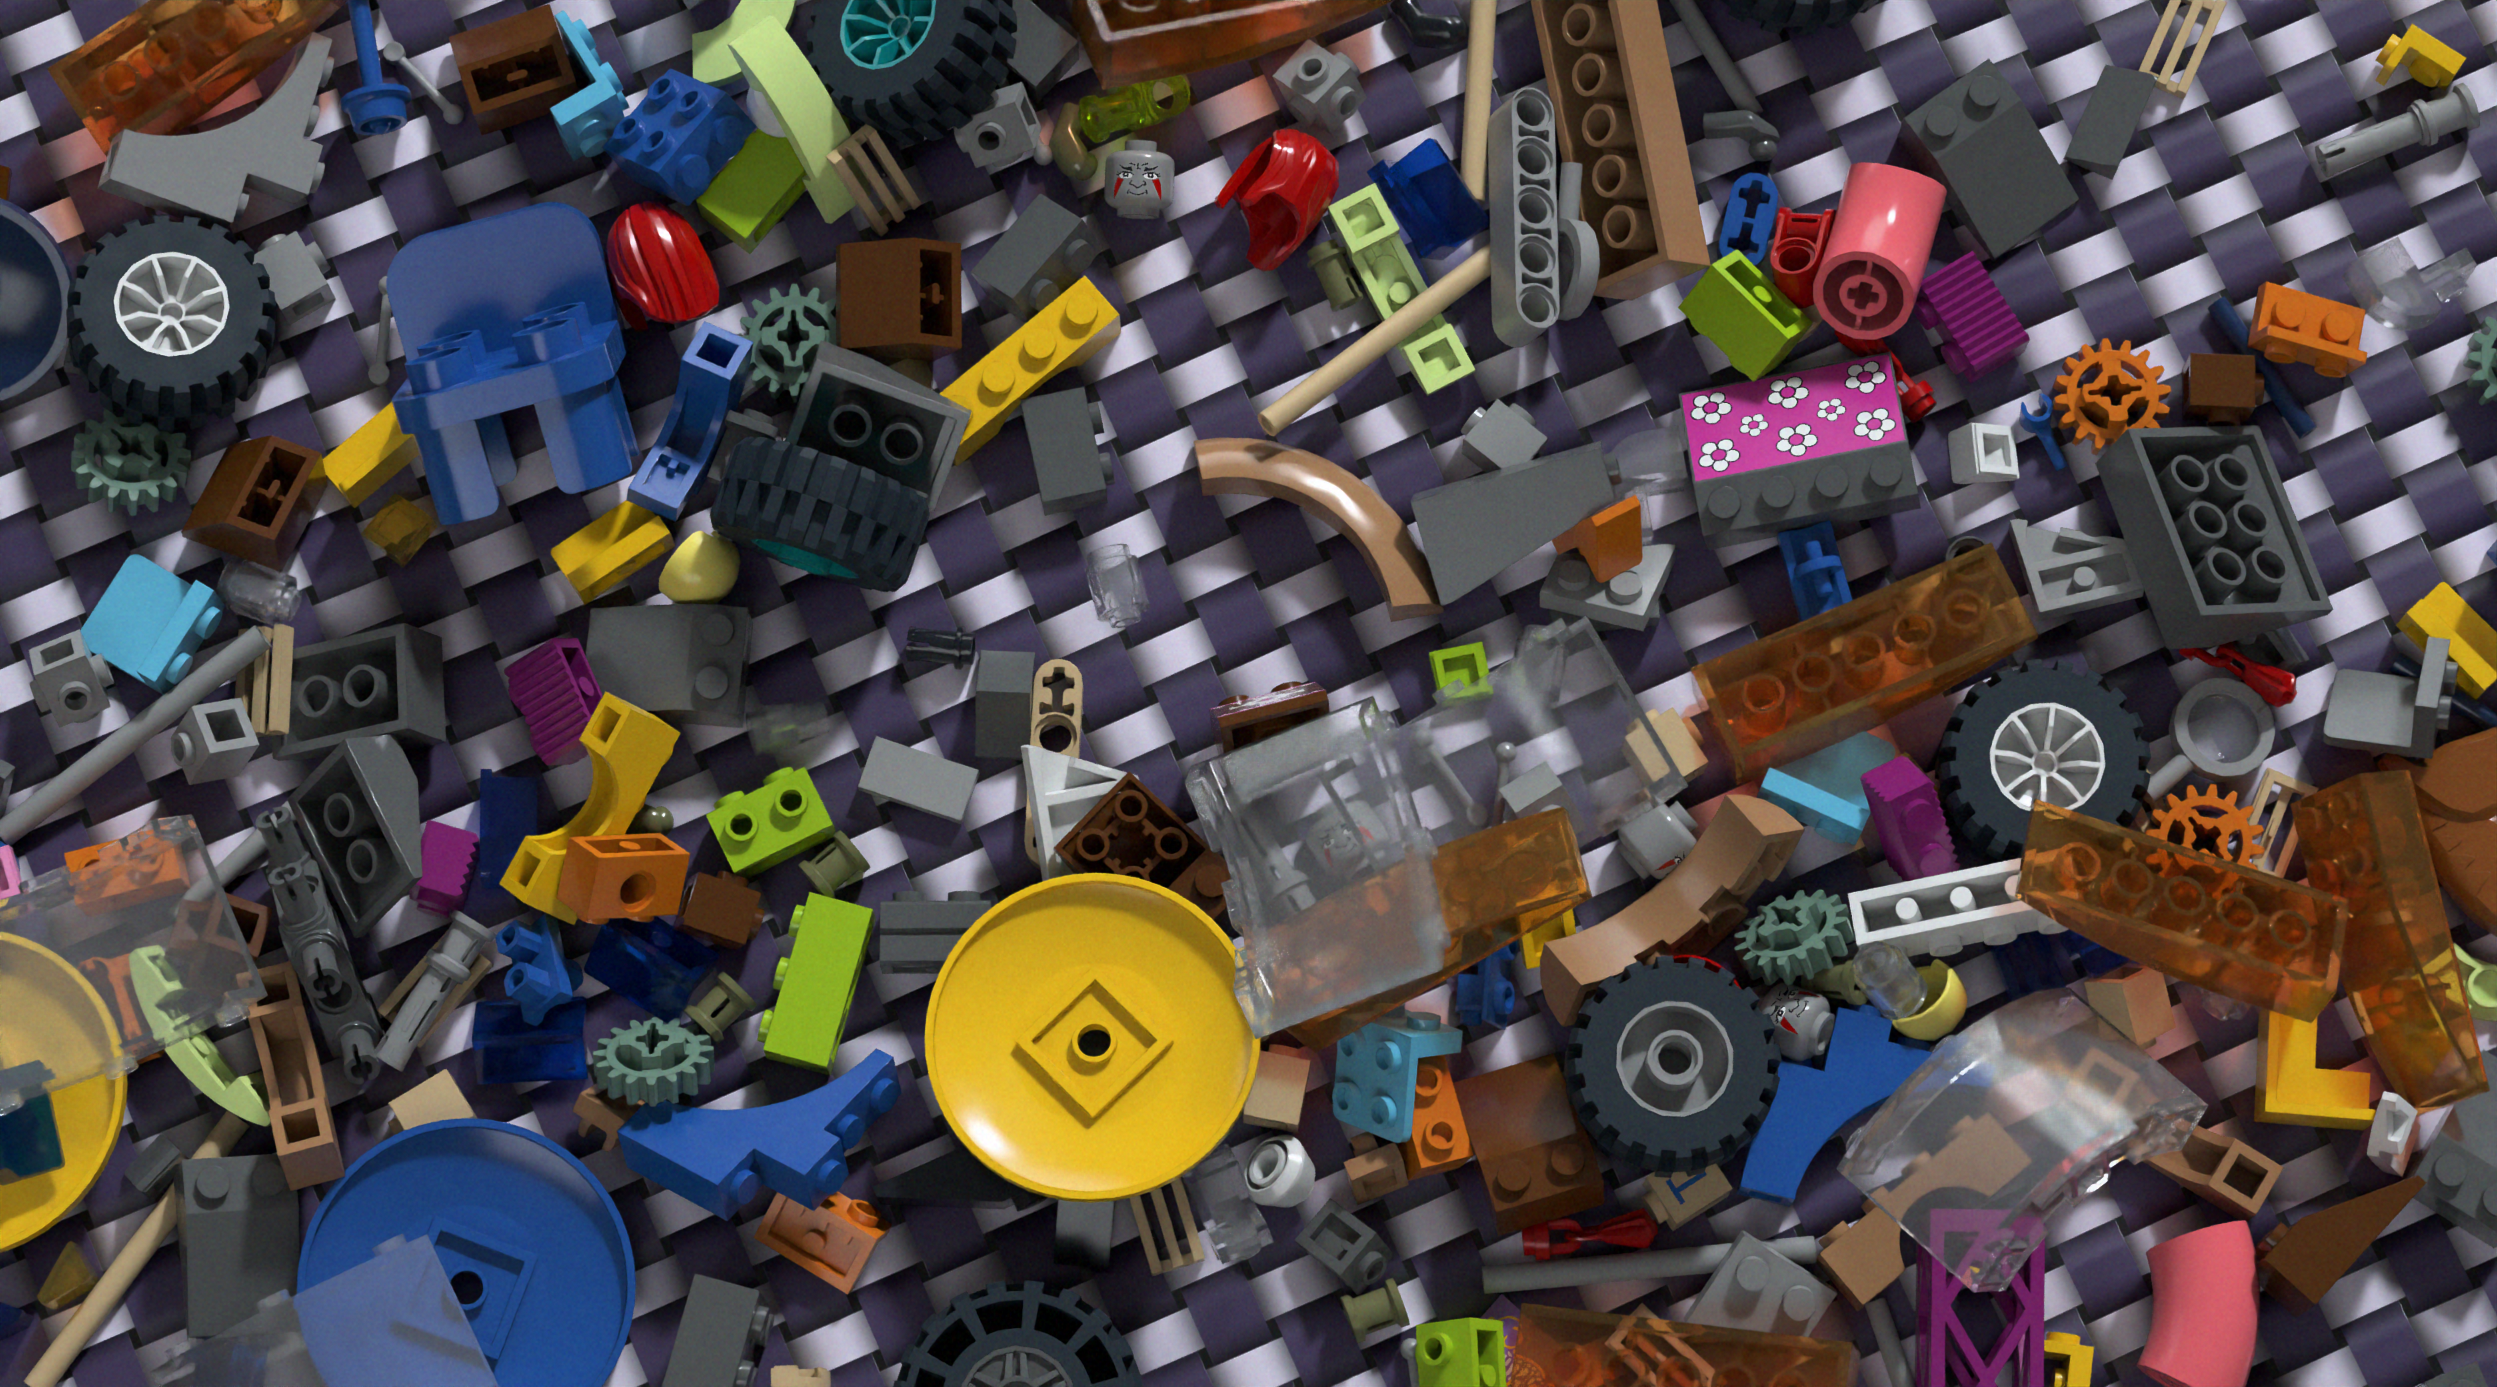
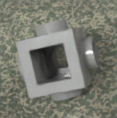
M1309 39L1272 76L1287 102L1286 106L1290 113L1303 125L1309 127L1314 123L1331 135L1367 99L1357 79L1361 73L1355 63L1341 52L1332 55Z
M1022 82L998 90L994 88L990 94L994 99L985 109L979 107L971 115L973 120L963 128L957 129L955 126L953 127L959 148L963 153H970L976 168L993 163L994 167L1006 166L1021 158L1024 152L1035 149L1042 128Z
M80 629L29 649L32 669L36 679L29 682L32 694L41 712L51 709L59 728L73 722L83 723L96 717L100 711L111 707L106 686L114 684L112 674L102 653L92 656Z

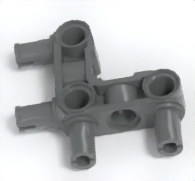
M283 806L276 807L273 810L277 818V828L274 826L268 810L257 817L255 824L261 832L271 855L266 874L275 899L280 926H278L280 936L295 972H298L311 1001L333 1058L337 1056L342 1058L344 1075L349 1082L363 1084L365 1083L363 1070L366 1069L370 1081L379 1075L380 1065L374 1049H376L379 1041L384 1037L385 1030L370 993H367L349 953V948L338 920L334 895L311 848L301 843L288 808Z

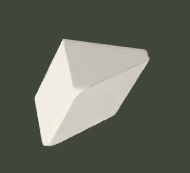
M1969 423L1948 434L1953 483L1974 484L2015 481L2019 479L2014 427Z

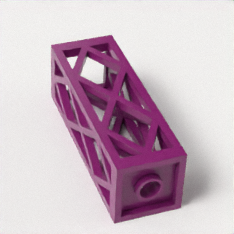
M1932 1209L1916 1224V1387H1945V1362L1960 1387H1998L1995 1379L2011 1354L2012 1387H2044L2045 1214ZM1946 1248H1964L1946 1277ZM1986 1249H1988L2011 1288L2012 1300L1985 1256L1984 1252ZM2005 1250H2013V1263ZM1974 1267L1978 1270L2007 1320V1324L1984 1360L1981 1359L1950 1306ZM1945 1327L1948 1329L1950 1335L1952 1336L1957 1347L1959 1348L1964 1359L1966 1360L1971 1371L1973 1372V1378L1970 1377L1968 1371L1963 1365L1954 1347L1952 1346L1951 1342L1946 1336Z

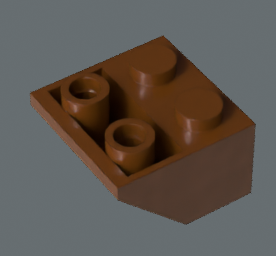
M550 4L449 37L455 61L482 136L551 113L550 108L579 92Z
M901 238L837 245L836 346L858 354L931 362L961 349V243L921 238Z
M273 435L228 445L181 531L182 537L282 572L328 486L321 452Z

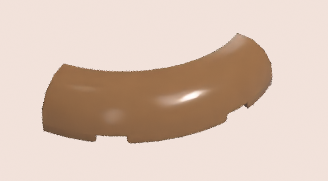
M1212 438L1193 441L1202 496L1217 494H1247L1267 498L1273 496L1302 506L1305 511L1324 521L1338 533H1342L1358 549L1380 587L1391 622L1444 613L1443 605L1441 606L1428 560L1414 535L1398 514L1372 488L1352 473L1323 457L1278 442L1252 438Z
M1726 794L1717 813L1694 845L1693 850L1651 890L1631 905L1595 926L1561 939L1544 942L1540 959L1541 985L1546 1002L1558 1022L1563 1027L1575 1024L1578 1012L1586 999H1591L1594 996L1598 985L1610 975L1616 978L1623 974L1625 966L1641 961L1643 966L1654 964L1656 957L1696 955L1703 957L1747 916L1749 911L1745 906V902L1758 889L1765 878L1771 882L1776 880L1793 854L1805 828L1784 809L1764 799L1745 794Z

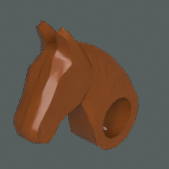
M2497 727L2446 743L2434 750L2432 759L2420 757L2411 762L2397 754L2386 753L2376 765L2387 779L2404 793L2406 807L2416 840L2430 868L2443 888L2462 911L2475 924L2497 937Z

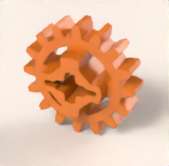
M2108 338L2102 339L2096 353L2087 344L2082 345L2078 352L2079 361L2067 357L2062 366L2066 375H2057L2052 388L2064 393L2054 397L2052 402L2053 410L2065 411L2066 413L2058 423L2059 429H2068L2073 426L2077 432L2074 435L2072 444L2077 446L2085 439L2092 441L2091 452L2096 456L2103 445H2110L2111 447L2127 429L2161 428L2155 420H2165L2170 410L2168 406L2158 402L2168 398L2171 392V386L2157 385V381L2165 369L2162 365L2149 369L2146 362L2150 352L2146 349L2139 353L2137 357L2130 354L2131 341L2128 340L2123 342L2119 351L2112 350ZM2095 368L2094 382L2083 384L2082 388H2077L2080 378ZM2122 369H2124V370L2128 371L2129 373H2131L2134 377H2136V379L2132 378L2129 374H2127V373H2126L2125 371H2123ZM2104 390H2111L2113 398H2121L2118 406L2111 405L2109 397H2101ZM2140 407H2145L2144 415L2135 424L2127 427L2128 413L2139 411ZM2085 416L2090 417L2092 420H2094V421H2095L2097 424H2099L2101 427H2099V426L2093 424L2092 422H2090Z
M2192 784L2188 785L2185 790L2184 801L2181 802L2172 793L2166 797L2165 803L2169 810L2168 813L2154 809L2150 819L2160 829H2149L2145 832L2144 841L2156 845V848L2146 853L2145 861L2152 864L2160 863L2161 867L2155 874L2154 880L2159 883L2170 878L2174 882L2171 896L2176 898L2185 888L2191 891L2192 904L2198 905L2203 893L2210 892L2211 898L2215 904H2218L2223 899V888L2228 887L2236 895L2242 892L2244 887L2239 878L2240 875L2250 879L2255 878L2258 869L2249 859L2263 858L2265 848L2258 844H2253L2252 840L2262 836L2264 829L2263 825L2249 826L2247 821L2255 809L2250 805L2238 810L2234 806L2238 795L2235 791L2229 793L2223 800L2217 798L2216 784H2210L2205 796H2198L2197 790ZM2197 810L2213 811L2222 816L2218 819L2203 817L2199 815ZM2174 824L2176 832L2181 837V844L2170 855L2167 838L2168 832ZM2196 834L2203 840L2209 837L2216 840L2212 849L2213 854L2205 848L2198 852L2193 849ZM2238 834L2241 842V852L2239 860L2234 864L2232 862L2233 857L2227 851L2228 842ZM2189 870L2205 871L2212 878H2197L2186 872Z

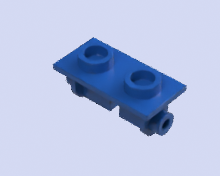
M1490 911L1489 916L1470 914L1468 915V924L1462 925L1459 964L1463 966H1478V975L1458 974L1455 1013L1460 1014L1461 1025L1481 1026L1483 1020L1501 1030H1506L1507 1014L1512 1012L1515 1002L1514 987L1510 982L1511 961L1518 954L1519 937L1517 930L1514 928V922L1496 911Z

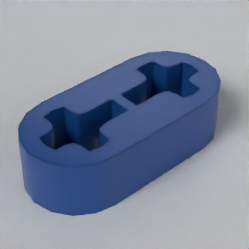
M1748 173L1734 182L1718 243V260L1735 251L1727 247V245L1736 246L1740 232L1744 230L1751 232L1748 244L1749 249L1757 252V254L1748 253L1746 258L1757 269L1761 267L1767 251L1778 203L1777 188L1769 177L1760 173ZM1750 189L1759 190L1760 199L1768 202V204L1759 203L1754 219L1744 217L1747 201L1739 197L1747 196Z

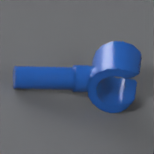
M2039 394L2038 402L2044 415L2039 417L2030 415L2027 412L2026 405L2022 402L2019 421L2024 430L2037 434L2057 472L2068 467V464L2050 426L2053 411L2052 401L2047 395Z

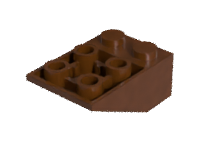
M1130 771L1053 848L1074 874H1120L1161 885L1198 906L1217 925L1245 898L1249 882Z

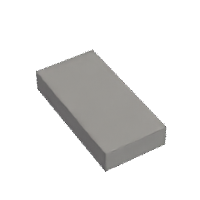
M876 736L859 781L858 789L859 791L962 824L980 773L977 769Z

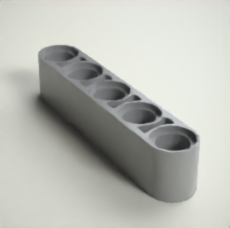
M1524 87L1518 90L1493 112L1488 122L1492 325L1497 337L1506 345L1514 348L1530 344L1551 327L1558 319L1560 310L1555 112L1548 96L1541 90L1533 87Z

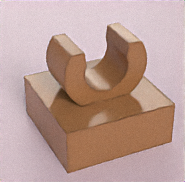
M597 1084L591 1086L579 1094L573 1108V1112L583 1118L578 1128L579 1135L586 1137L595 1132L597 1127L607 1133L602 1149L609 1152L620 1145L617 1131L645 1104V1101L640 1099L634 1105H628L626 1095L611 1099L608 1095V1088L599 1089Z
M1364 1132L1350 1138L1355 1150L1353 1151L1355 1158L1343 1163L1349 1187L1357 1205L1409 1185L1404 1162L1395 1142L1378 1148L1376 1140L1370 1132Z

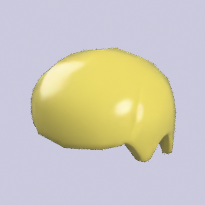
M703 531L691 534L666 563L659 577V591L677 604L715 605L731 592L738 577L740 555L735 544L728 538L718 534L717 531L711 533L713 536Z
M1936 959L1932 962L1931 966L1917 967L1899 977L1888 994L1887 1008L1884 1010V1014L1887 1019L1893 1020V1027L1905 1037L1921 1041H1935L1953 1031L1964 1017L1968 1003L1966 988L1960 976L1953 968Z

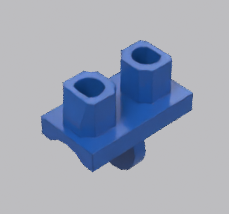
M1831 521L1822 522L1804 529L1778 533L1776 538L1801 628L1804 629L1854 617L1856 611Z
M544 914L532 925L519 920H513L497 933L495 939L498 953L510 957L513 967L507 971L504 979L506 996L520 1001L524 1022L537 1026L543 1021L544 1014L550 1008L558 1004L568 1003L573 997L572 992L577 990L583 983L584 977L581 966L576 961L565 958L558 920L550 915Z

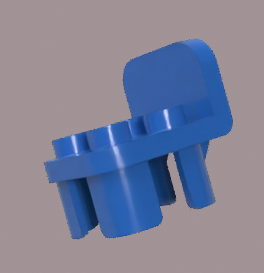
M544 202L426 233L412 239L402 247L389 266L386 289L407 360L404 365L408 378L391 400L401 433L414 435L440 524H457L487 517L494 514L498 509L500 497L497 486L512 482L518 472L517 463L502 416V412L534 404L557 485L565 493L573 494L596 488L621 479L631 473V458L639 456L640 452L617 376V370L629 350V343L621 311L608 276L606 259L598 232L585 214L564 203Z

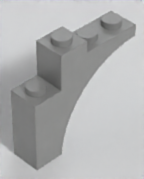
M312 32L300 41L290 66L272 94L254 112L236 122L218 129L180 136L151 135L124 129L112 139L97 189L183 220L185 215L201 218V226L209 229L214 224L226 228L233 223V220L238 222L241 220L250 195L249 191L243 189L244 186L292 204L302 200L309 192L314 194L321 183L325 164L319 162L323 145L303 137H309L312 134L318 120L320 108L313 105L318 87L324 88L333 70L334 58L328 56L333 39Z

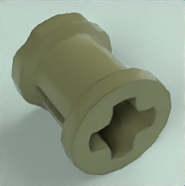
M841 830L833 834L834 842L811 861L803 860L798 865L800 871L817 892L833 898L834 891L857 871L865 873L871 868L860 851Z
M1854 955L1849 957L1847 961L1831 960L1834 967L1830 970L1823 968L1815 973L1814 978L1810 980L1805 978L1803 974L1801 975V988L1820 994L1826 999H1846L1849 1004L1863 1005L1867 1002L1872 992L1873 972L1870 962L1864 956Z
M723 971L717 976L718 983L696 1006L689 1004L683 1010L718 1045L724 1040L723 1032L745 1010L752 1012L757 1007L755 1001ZM728 998L730 1002L712 1018V1012Z
M1393 1278L1385 1280L1384 1287L1355 1298L1349 1295L1340 1297L1344 1313L1357 1344L1365 1341L1367 1334L1398 1324L1402 1328L1410 1325L1403 1300Z

